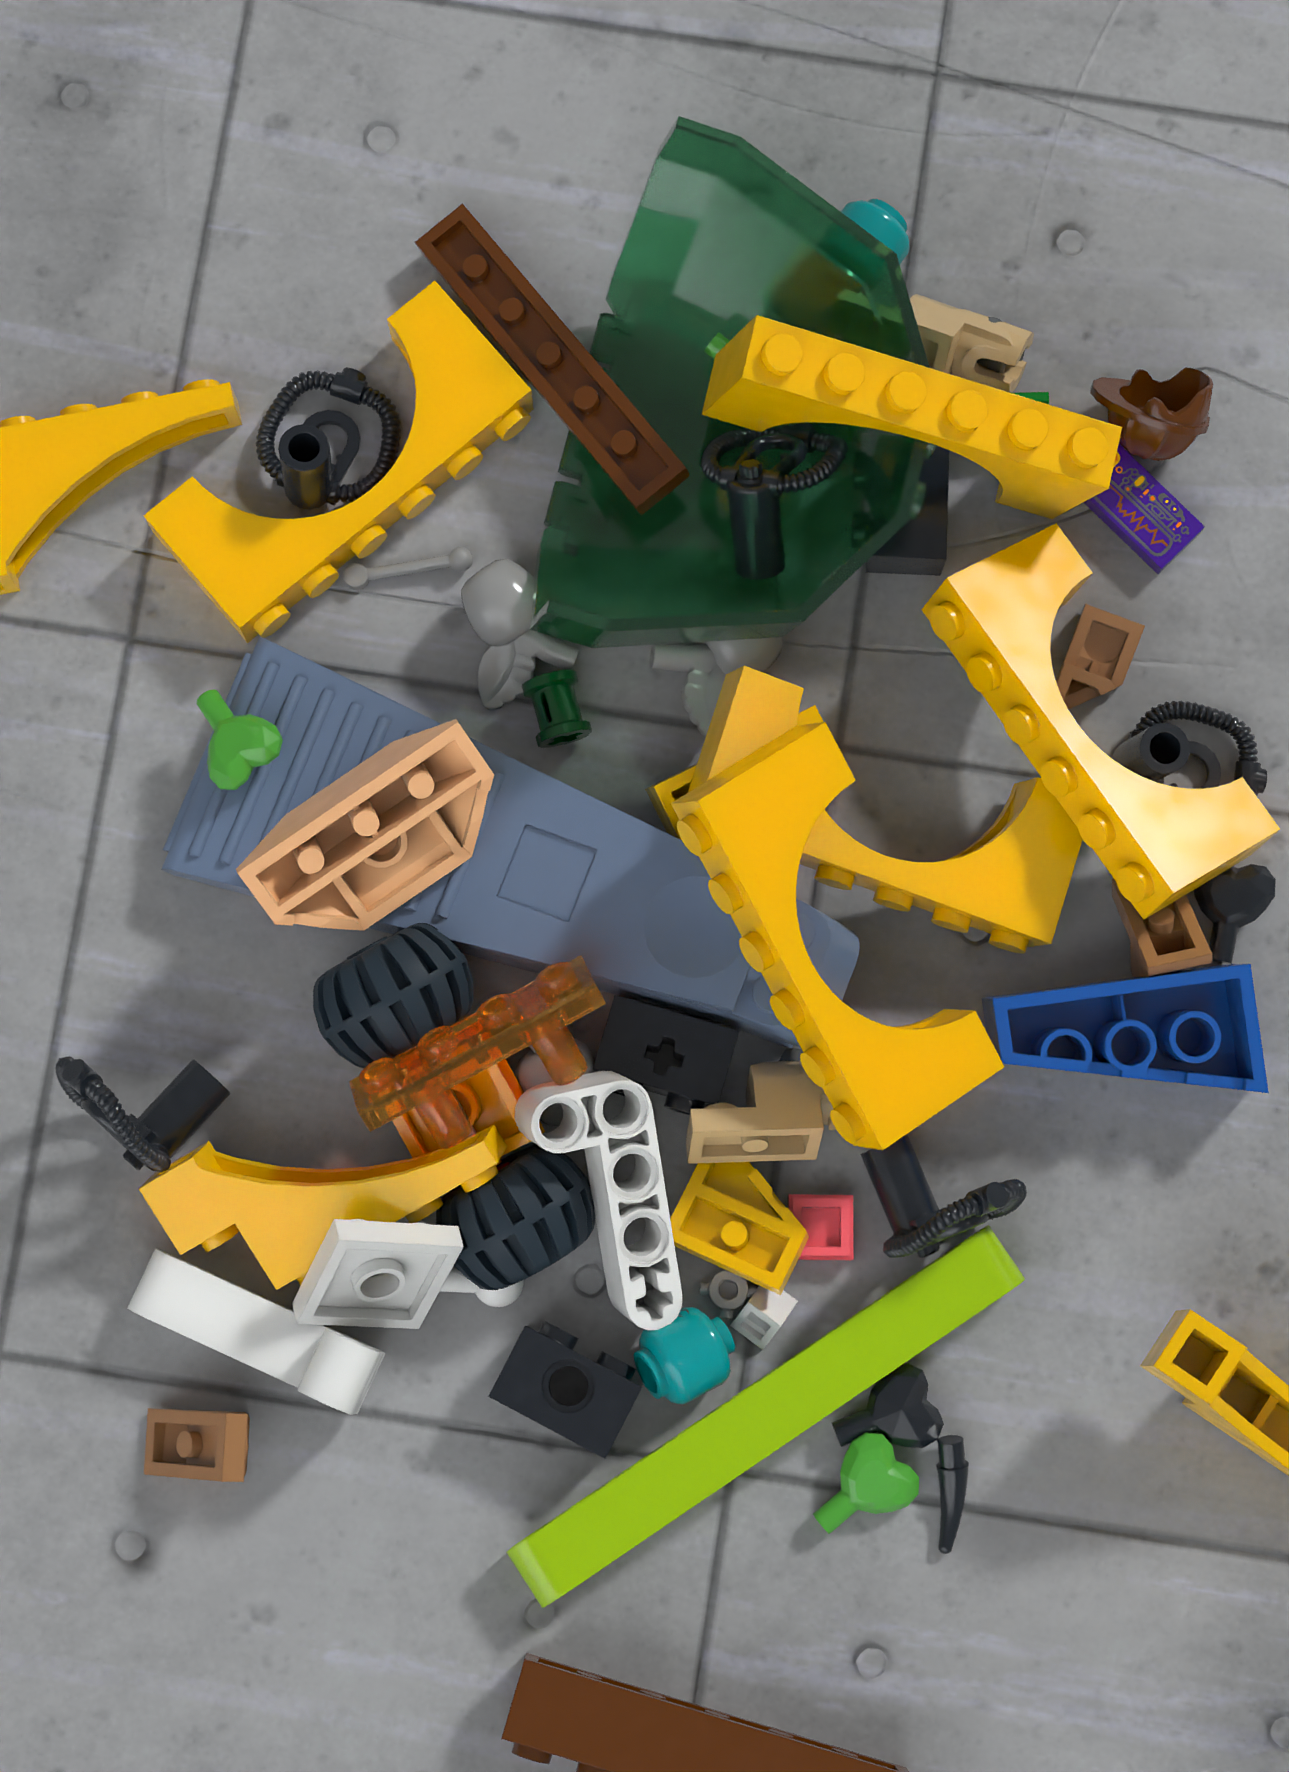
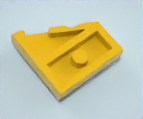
M750 1162L697 1163L670 1218L675 1247L779 1295L782 1294L809 1238L805 1228L789 1208L784 1206L773 1192L769 1183Z

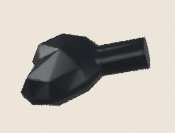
M1254 864L1240 868L1233 866L1194 889V895L1200 910L1213 923L1209 943L1212 961L1232 964L1238 929L1255 921L1274 899L1276 879L1267 867Z
M909 1363L902 1364L876 1382L870 1391L865 1410L831 1422L840 1446L843 1447L851 1444L853 1440L864 1433L883 1434L891 1444L910 1448H924L935 1442L939 1438L944 1423L939 1410L927 1400L928 1382L923 1370Z

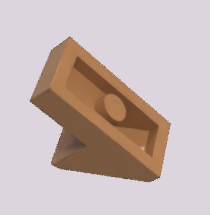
M1112 879V898L1130 939L1131 973L1133 977H1149L1212 963V952L1187 895L1143 920L1132 903L1121 894L1115 879Z
M148 1408L144 1475L220 1482H244V1476L247 1472L249 1414L233 1411Z

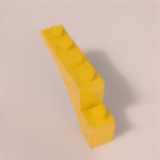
M212 379L197 380L186 384L181 392L161 396L150 391L136 392L123 397L121 404L100 408L93 404H75L62 409L60 416L39 420L31 416H15L2 420L0 422V595L20 591L18 578L52 533L88 498L122 473L154 455L199 436L242 425L238 401L230 382L220 384L217 380Z
M492 1125L453 1145L410 1159L369 1167L313 1169L276 1166L232 1157L216 1152L210 1141L172 1162L168 1170L162 1173L155 1172L139 1188V1191L180 1255L199 1244L202 1245L206 1252H209L240 1232L273 1286L278 1290L297 1279L301 1286L334 1219L396 1222L406 1217L409 1223H416L443 1205V1201L440 1198L443 1194L461 1185L465 1193L470 1192L496 1176L499 1171L495 1165L499 1162L508 1146L495 1125Z
M1176 1310L1140 1367L1185 1396L1182 1402L1183 1405L1289 1476V1385L1247 1350L1246 1346L1193 1310Z

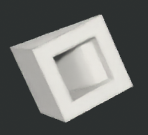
M759 1286L730 1326L763 1350L782 1326L798 1300L784 1290L779 1295Z

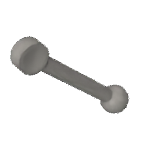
M457 547L451 551L450 555L367 569L360 563H353L345 568L343 578L350 589L361 590L371 580L449 567L456 571H465L472 565L473 556L468 549Z

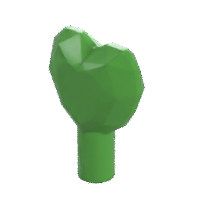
M208 690L199 696L196 704L214 730L207 755L209 778L220 789L236 790L248 780L255 767L268 765L279 756L283 739L277 726L261 717L250 714L234 716L218 690Z
M864 1433L851 1442L844 1455L840 1469L841 1490L816 1510L813 1515L825 1531L830 1534L857 1510L879 1514L908 1507L919 1494V1476L909 1465L895 1460L893 1446L883 1434Z

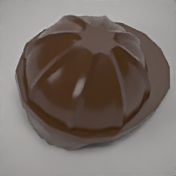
M1185 367L1178 374L1164 381L1154 380L1147 371L1138 369L1133 374L1131 380L1106 377L1094 380L1091 385L1090 394L1097 402L1108 408V423L1122 427L1119 444L1128 450L1130 454L1139 456L1142 459L1160 461L1172 459L1183 453L1196 440L1198 435L1207 432L1210 421L1208 414L1213 381L1204 372Z

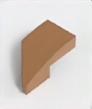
M1084 604L1056 679L1060 694L1068 710L1110 692L1123 684L1145 625Z

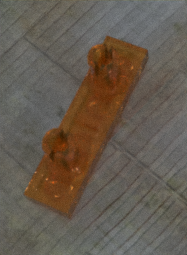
M582 955L569 962H558L546 967L531 983L510 994H499L489 998L480 1005L477 1012L451 1026L445 1025L430 1030L419 1040L414 1048L394 1058H380L367 1065L358 1077L349 1081L357 1112L368 1130L371 1132L415 1108L439 1148L446 1149L458 1145L470 1135L472 1128L450 1089L530 1045L533 1046L556 1085H566L580 1078L587 1071L588 1065L566 1025L606 1004Z

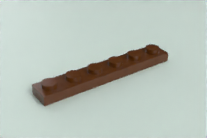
M463 203L415 241L424 257L641 516L690 477L684 464Z

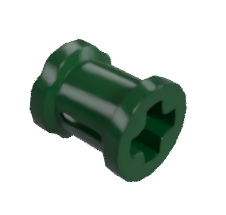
M559 670L545 673L522 684L524 696L531 698L540 729L535 738L540 748H551L569 744L589 736L592 732L590 722L582 719L574 690V685L578 683V677L574 670Z

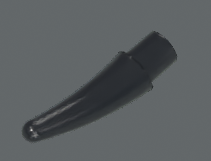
M947 1435L937 1439L939 1462L936 1464L941 1504L938 1548L943 1554H948L952 1551L962 1516L967 1488L969 1462L965 1460L963 1437L958 1435Z

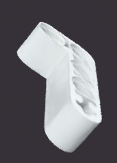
M613 1071L593 1072L538 1084L527 1089L519 1097L515 1106V1122L518 1130L527 1139L552 1153H567L580 1149L585 1151L607 1292L611 1304L640 1328L658 1330L670 1325L678 1317L681 1310L682 1289L653 1108L648 1093L638 1083ZM623 1089L625 1105L622 1112L617 1117L605 1120L603 1115L605 1099L612 1092ZM561 1103L563 1119L560 1125L554 1131L541 1133L539 1119L542 1112L552 1104ZM627 1154H634L636 1160L632 1175L625 1181L615 1183L613 1169L616 1162ZM644 1218L646 1226L642 1238L632 1245H625L624 1232L626 1227L633 1220ZM631 1266L639 1267V1272ZM645 1281L654 1286V1290L646 1292ZM644 1297V1304L639 1305L636 1303V1299Z
M155 1248L127 1307L130 1311L293 1385L298 1388L299 1392L351 1415L358 1414L385 1355L383 1351L327 1325L297 1324L294 1310Z

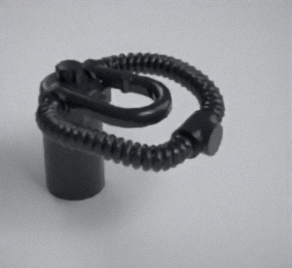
M346 367L342 373L337 372L335 375L333 373L328 374L325 371L320 373L317 370L314 371V374L312 371H307V374L301 372L299 378L294 376L292 382H287L286 387H283L281 392L277 394V398L269 406V410L266 411V415L260 423V428L257 430L256 452L258 453V459L261 461V466L265 468V472L270 473L271 477L276 478L277 485L284 488L286 497L298 508L311 510L319 508L326 503L335 506L340 500L343 503L347 502V500L353 502L371 490L387 474L397 459L396 454L400 445L398 441L401 438L399 435L401 432L399 427L401 422L398 420L399 413L395 411L396 406L391 404L392 400L386 398V395L380 393L379 390L367 387L366 376L356 369ZM313 388L315 390L319 388L320 390L325 389L327 392L330 391L331 396L357 405L361 403L363 405L367 404L368 407H372L379 414L382 422L381 426L383 427L381 447L378 453L379 457L375 467L372 468V471L362 481L352 485L348 484L347 486L345 484L341 485L343 478L359 451L360 434L358 426L351 417L340 411L325 410L316 412L308 417L303 424L293 426L285 431L280 438L278 447L280 460L276 456L274 448L276 431L280 426V422L283 421V417L286 416V412L290 410V406L297 400V397L304 393V390H313ZM323 425H337L347 434V445L342 454L336 455L335 465L331 463L328 438L319 429Z
M809 422L795 423L793 426L784 425L781 429L770 428V430L766 429L763 432L748 428L735 429L718 435V437H715L714 440L707 444L701 456L700 467L708 480L716 483V485H720L722 490L727 491L735 570L739 576L750 580H762L777 576L784 571L786 562L779 497L783 495L784 491L785 493H790L791 490L798 492V490L804 491L806 488H812L813 485H818L820 482L828 479L830 475H833V472L843 462L849 450L844 439L830 434L818 433ZM745 446L732 466L726 465L722 467L720 465V458L725 453ZM781 449L791 451L789 454L781 453L780 461L770 470L762 469V463L756 460V457L766 450ZM814 451L824 452V456H822L819 462L812 465L811 468L797 472V474L792 473L791 476L789 475L790 472L805 460L807 453H813Z
M1172 701L1171 703L1165 702L1164 705L1159 704L1157 707H1152L1151 711L1145 713V717L1140 718V723L1136 724V730L1130 732L1129 739L1119 745L1112 758L1128 770L1144 778L1164 784V777L1180 770L1187 762L1190 754L1198 757L1206 767L1207 778L1204 785L1199 789L1218 787L1221 779V768L1215 753L1206 745L1195 741H1188L1185 733L1179 727L1170 723H1163L1168 720H1177L1178 718L1181 720L1190 719L1191 721L1202 722L1209 726L1214 725L1215 728H1220L1221 731L1225 730L1226 733H1230V736H1234L1233 739L1236 740V744H1239L1237 746L1239 749L1238 754L1241 755L1238 757L1239 761L1235 762L1234 781L1243 777L1256 796H1258V793L1264 792L1267 784V770L1262 769L1261 764L1257 762L1258 758L1256 755L1258 750L1255 748L1257 743L1253 741L1255 739L1254 734H1249L1251 728L1245 727L1244 721L1239 722L1238 717L1232 718L1230 713L1226 714L1224 711H1219L1216 708L1212 709L1210 706L1205 707L1203 704L1198 705L1196 702ZM1172 783L1169 785L1173 787H1178L1176 783Z
M70 1056L59 1058L55 1067L60 1086L66 1095L69 1096V1099H72L77 1106L85 1110L86 1113L127 1149L123 1154V1158L136 1170H140L144 1165L152 1171L161 1173L168 1170L171 1164L170 1158L231 1094L211 1073L192 1059L145 1111L136 1118L132 1113L129 1116L125 1115L126 1112L124 1109H121L122 1104L118 1103L119 1099L115 1097V1093L111 1092V1089L103 1084L101 1076L82 1059H74Z
M908 1135L903 1136L884 1150L870 1149L860 1154L893 1231V1235L883 1243V1252L889 1258L905 1257L914 1252H917L918 1257L923 1258L938 1252L940 1249L938 1242L986 1223L989 1219L993 1220L994 1218L1010 1214L1022 1204L1027 1196L1026 1185L1018 1179L1006 1180L1000 1183L991 1182L968 1192L964 1199L954 1201L952 1204H948L947 1208L944 1207L939 1210Z

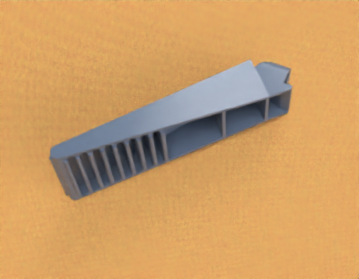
M259 637L253 653H245L225 702L234 716L250 714L261 717L277 726L283 739L280 754L268 765L255 767L248 780L238 789H220L209 778L207 765L208 746L214 733L213 730L163 850L168 852L161 870L175 876L254 897L238 875L236 868L287 813L391 742L438 726L441 723L268 639ZM470 738L494 773L472 857L369 928L395 934L416 923H427L437 928V931L448 937L467 955L727 1024L786 1048H792L793 1045L800 1047L792 1030L783 1026L775 1016L770 1005V996L773 994L761 972L754 970L744 958L739 947V939L742 936L731 915L723 912L713 900L708 888V881L711 878L700 857L691 853L682 840ZM796 899L799 928L806 951L821 979L842 1001L858 960L860 951L859 938L851 929L803 901Z

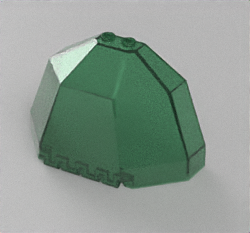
M678 116L658 149L610 279L605 300L613 314L600 313L589 353L596 361L610 365L609 369L604 367L602 369L684 464L690 477L641 516L571 431L568 430L558 472L566 477L579 480V483L574 485L564 481L554 482L544 520V525L548 528L542 533L537 552L530 630L589 648L761 639L785 636L803 623L902 528L909 519L914 520L917 517L926 492V483L919 481L924 458L930 459L937 446L908 436L872 428L836 423L809 422L818 433L830 434L844 439L849 447L846 457L837 470L833 472V475H830L824 482L813 485L812 488H806L804 491L798 490V492H793L791 490L790 493H785L784 491L783 495L779 497L786 562L784 571L777 576L762 580H750L742 578L737 574L735 570L727 491L722 490L720 485H716V483L708 480L700 467L701 456L711 440L731 430L745 429V427L702 415L714 360L704 350L716 334L720 332L731 340L756 315L928 368L930 366L898 257L894 251L741 136ZM795 423L782 424L771 428L781 429L784 425L793 426ZM745 446L725 453L720 458V465L722 467L726 465L732 466ZM781 449L766 450L761 452L756 457V460L762 463V469L770 470L780 461L781 453L789 454L791 451ZM814 451L813 453H807L805 460L790 472L789 475L791 476L792 473L797 474V472L811 468L812 465H815L824 456V452Z

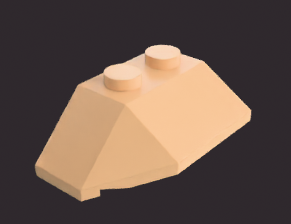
M457 719L395 740L287 813L236 868V871L275 925L293 926V924L319 928L365 931L472 857L494 773Z

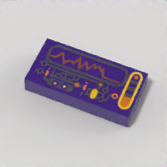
M1118 444L1109 489L1083 502L1157 574L1170 564L1205 528L1194 515L1120 444Z

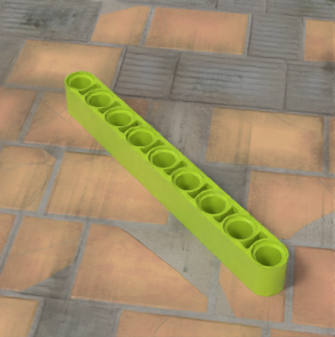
M989 1225L985 1226L508 1549L506 1553L542 1608L546 1607L1013 1290L1025 1280V1277Z

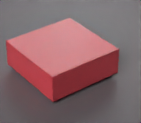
M789 1194L788 1208L805 1228L809 1236L798 1260H854L853 1195Z

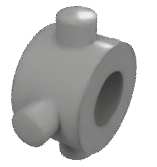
M725 1269L716 1274L711 1282L700 1283V1295H709L712 1303L720 1308V1318L732 1319L733 1309L742 1305L746 1298H751L757 1290L755 1285H747L744 1278Z

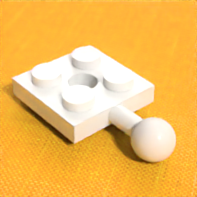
M334 1219L292 1305L297 1324L419 1329L439 1291L475 1292L476 1296L484 1304L492 1307H504L513 1303L520 1296L524 1280L503 1289L485 1290L480 1289L454 1267L464 1247L458 1226L430 1225L420 1222L396 1223L366 1221L363 1219Z

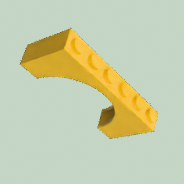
M435 280L387 318L391 339L404 356L415 380V412L409 437L401 454L392 468L371 490L344 507L325 514L297 519H277L251 514L230 506L206 490L192 476L143 515L155 536L247 643L258 634L262 638H266L279 630L290 618L291 613L288 610L306 595L310 598H315L328 590L339 577L337 570L355 555L362 559L373 553L386 540L387 533L385 531L403 516L408 520L418 516L435 499L436 495L433 491L451 477L455 480H460L467 476L482 461V451L499 437L503 441L510 440L529 423L531 419L529 413L534 410L532 390Z
M756 315L715 355L702 415L758 432H763L768 428L782 424L820 422L872 428L925 441L957 453L977 463L994 475L999 481L995 499L996 503L1049 519H1054L1109 489L1122 427L759 315Z
M1057 523L947 577L921 610L930 621L934 633L945 642L963 667L972 686L981 692L1001 720L1008 736L1019 745L1039 773L1045 788L1056 797L1077 826L1083 841L1094 850L1115 879L1121 894L1132 903L1144 920L1251 856L1276 834L1280 828L1243 777L1225 785L1204 789L1180 788L1157 783L1128 770L1113 760L1077 724L1068 710L1055 680L1050 651L1051 633L1058 609L1066 605L1093 572Z
M745 665L726 674L688 793L795 726H798L800 702L804 688ZM1036 777L1015 783L1002 812L984 835L967 849L943 861L911 862L880 854L853 839L824 810L809 834L800 864L816 870L814 879L820 883L842 890H851L853 884L875 892L873 901L880 905L909 912L913 905L932 912L931 922L940 927L962 933H967L969 927H973L991 934L989 938L991 945L1006 951L1025 954L1027 947L1052 944L1083 839L1077 826L1056 797L1045 788L1042 779Z
M826 722L799 725L672 802L671 805L679 818L677 830L682 842L691 853L700 857L711 878L708 881V888L713 900L723 912L731 915L742 936L739 939V947L744 958L754 970L761 972L773 994L770 996V1005L775 1016L783 1026L792 1030L803 1051L800 1054V1061L806 1074L816 1085L823 1088L833 1107L830 1117L834 1127L853 1146L884 1150L1004 1068V1065L975 1010L943 1009L933 1016L916 1023L895 1027L886 1026L872 1021L851 1009L821 979L806 951L799 928L796 906L798 869L805 843L819 816L843 789L856 780Z

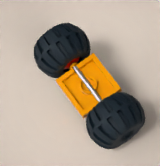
M416 923L389 937L385 936L347 957V960L326 971L317 979L313 989V1011L321 1035L339 1056L355 1066L372 1068L407 1051L411 1053V1055L378 1071L369 1080L412 1158L453 1145L492 1125H495L508 1146L503 1155L531 1142L518 1130L515 1122V1106L519 1097L524 1092L485 1020L481 1018L438 1041L434 1039V1036L465 1017L473 1004V979L468 961L459 947L448 937L437 931V928L427 923ZM539 1120V1128L541 1133H544L545 1130ZM533 1145L502 1160L500 1159L495 1165L499 1171L498 1174L480 1187L465 1193L461 1185H459L441 1199L443 1205L436 1210V1225L458 1226L464 1246L454 1267L480 1289L498 1290L518 1283L556 1263L588 1239L595 1225L591 1188L585 1174L569 1156L564 1153H552L538 1145Z

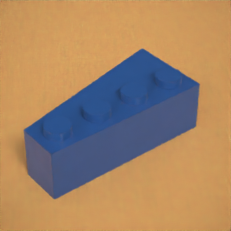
M1227 964L1169 972L1149 977L1124 978L982 998L986 1032L1003 1064L1269 1093L1251 964Z

